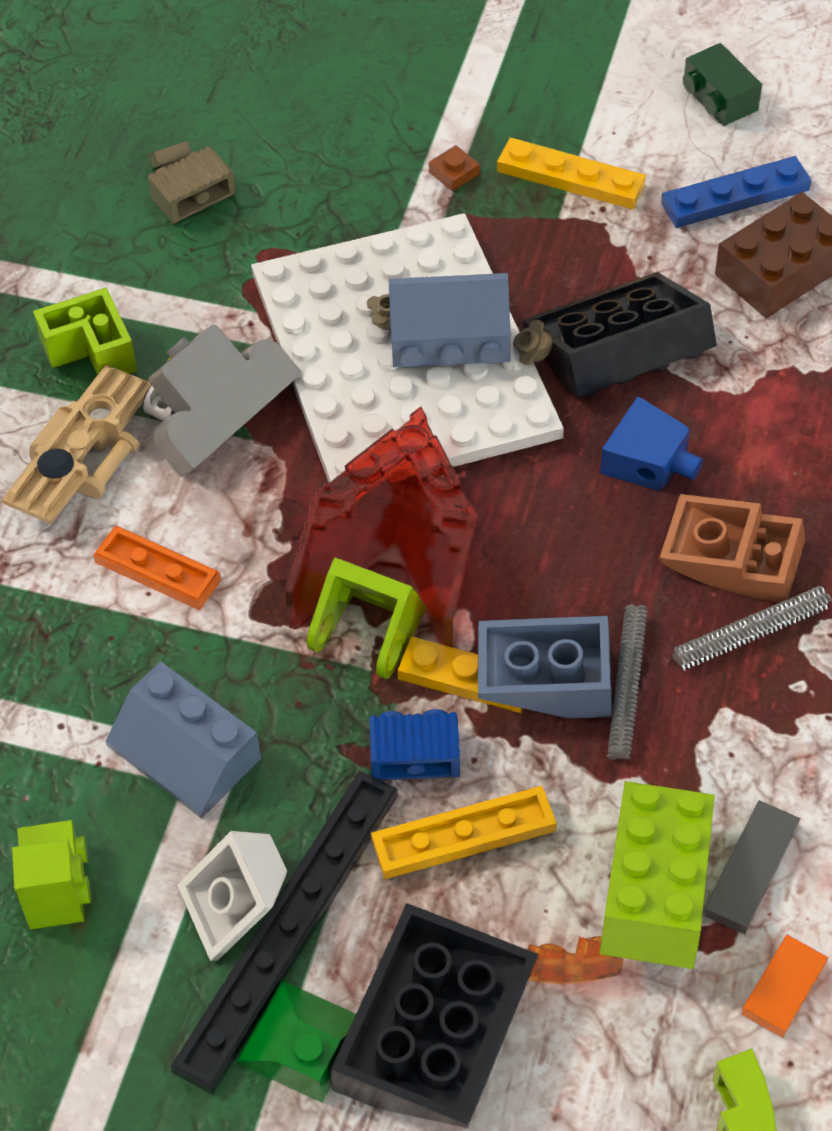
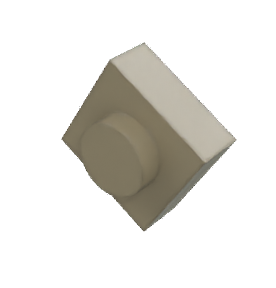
M187 140L147 155L152 168L161 165L168 167L169 164H174L175 161L180 162L182 158L187 157L192 151Z

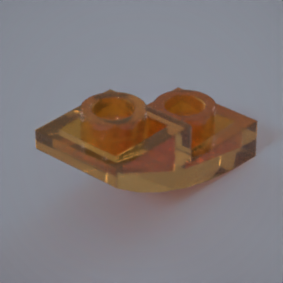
M594 936L589 939L579 937L575 954L569 953L564 948L555 944H542L540 946L529 944L528 950L538 953V959L529 981L552 984H577L603 980L621 974L623 958L599 954L600 936Z

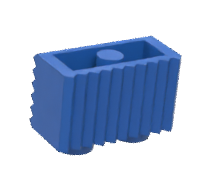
M431 709L422 715L419 713L415 715L408 713L404 716L397 711H388L382 713L379 717L375 715L369 717L372 777L378 780L460 777L457 713L452 711L448 714L441 709Z

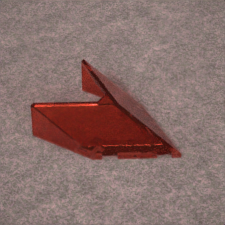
M421 406L410 414V420L395 431L392 428L345 465V471L331 482L325 480L314 489L285 587L289 628L298 629L314 616L327 573L334 557L367 570H371L376 565L404 569L412 587L427 607L425 614L439 643L455 648L478 515L472 503L469 504L461 489V482L436 435H433L427 423V416Z

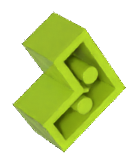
M107 287L33 311L40 342L52 368L89 356L97 375L105 365L128 374L138 371L132 340Z
M72 820L17 828L18 846L12 847L14 889L29 929L85 922L83 904L91 903L88 876H84L83 863H88L85 837H77Z

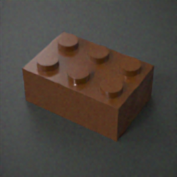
M804 192L797 194L719 243L715 275L767 319L832 276V215Z

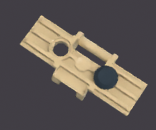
M105 365L77 402L72 401L69 406L59 407L32 442L29 452L31 462L3 497V504L48 524H52L76 492L100 499L106 490L104 486L126 456L129 453H134L139 447L136 437L123 429L144 402L146 394L152 385L146 380ZM98 408H105L111 411L103 419L90 417V414ZM109 446L113 447L94 474L89 476L86 465L82 464L88 451L94 448L102 452Z

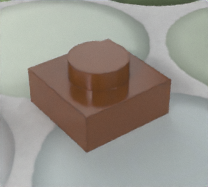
M455 145L429 161V173L453 192L480 175V164Z

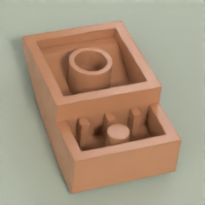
M680 494L659 557L660 563L678 573L718 589L764 601L780 603L789 599L805 542L803 519L762 514L760 503Z

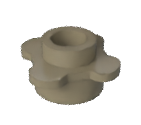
M384 294L380 297H370L367 300V308L372 310V323L381 329L391 330L389 294Z
M540 320L532 321L529 328L523 329L513 340V347L518 349L520 353L519 361L524 365H529L533 361H542L551 351L552 338L543 331L544 323Z

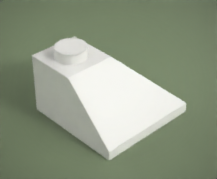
M230 831L177 885L210 961H218L275 903L287 874V869L270 834Z

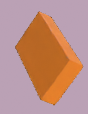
M786 934L743 1006L741 1015L784 1038L823 971L828 957Z

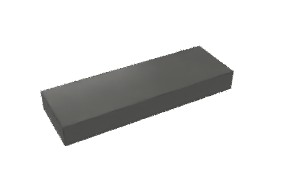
M758 800L704 908V916L746 934L798 828L799 817Z

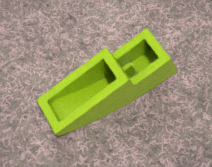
M750 1048L718 1061L712 1081L727 1110L721 1112L716 1131H777L773 1105L765 1077L753 1049Z

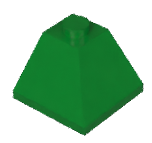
M281 980L237 1059V1063L323 1103L332 1086V1066L356 1013Z

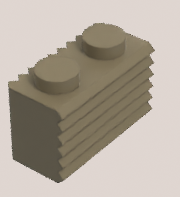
M207 146L205 150L201 149L199 152H192L186 158H182L180 162L175 161L174 164H169L168 167H161L154 174L150 173L148 176L151 198L157 207L159 206L160 210L163 211L164 215L167 216L168 220L170 219L172 224L236 194L234 172L210 146Z

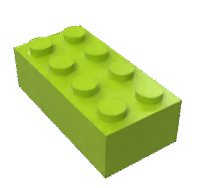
M628 781L624 782L599 954L694 969L701 932L714 794Z

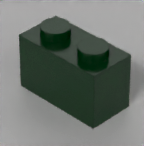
M721 42L686 58L683 75L685 89L688 93L693 94L703 104L706 111L713 115L723 126L759 110L762 83Z

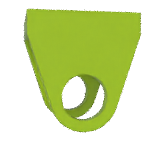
M334 557L309 628L307 648L314 652H320L324 648L352 597L393 612L376 665V675L383 679H388L401 660L409 640L416 632L427 607L412 586Z

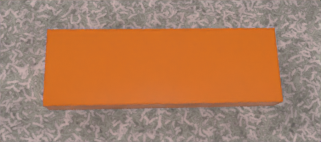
M117 525L114 526L93 554L95 563L198 610L203 607L221 581L219 571Z

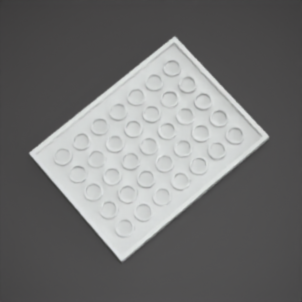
M465 213L251 264L252 276L277 344L284 349L303 372L292 384L334 498L378 487L381 481L383 484L386 480L389 483L563 439L564 428L534 363L532 362L529 365L522 364L519 361L520 353L518 349L513 347V340L520 332L511 313L510 362L491 364L476 363L393 368L391 330L381 329L371 321L373 313L372 310L367 308V300L373 296L380 297L381 295L389 294L388 279L493 274Z

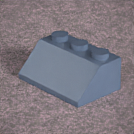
M508 273L388 279L393 368L510 362L511 332Z
M161 661L130 689L106 739V745L201 819L261 759L256 731Z

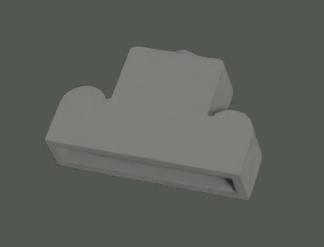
M211 325L190 342L184 337L166 352L171 358L149 377V383L175 413L156 427L153 436L154 444L181 477L195 469L303 372L279 344L269 339L260 340L240 353L217 325Z

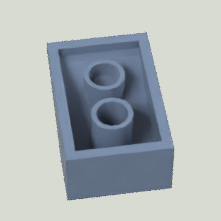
M608 616L479 621L478 698L565 718L612 717Z

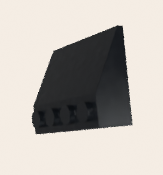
M659 272L522 320L524 328H529L530 323L534 320H540L544 323L543 331L552 338V348L545 360L560 383L577 397L593 396L601 388L612 384L628 383L637 375L648 371L666 369L672 362L683 358L699 357L703 354V351L717 346L710 303Z
M406 903L332 1066V1091L377 1109L468 1128L538 959V953Z

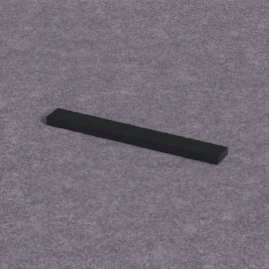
M358 771L170 1066L173 1074L213 1095L261 1018L281 980L284 981L371 841V833L377 831L397 799V788Z

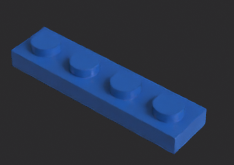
M792 156L662 193L661 204L675 228H679L809 191L811 178L798 158Z

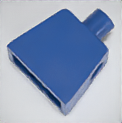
M637 397L602 448L600 473L658 491L665 488L674 473L694 481L703 465V458L687 452L690 430L686 425L646 400Z

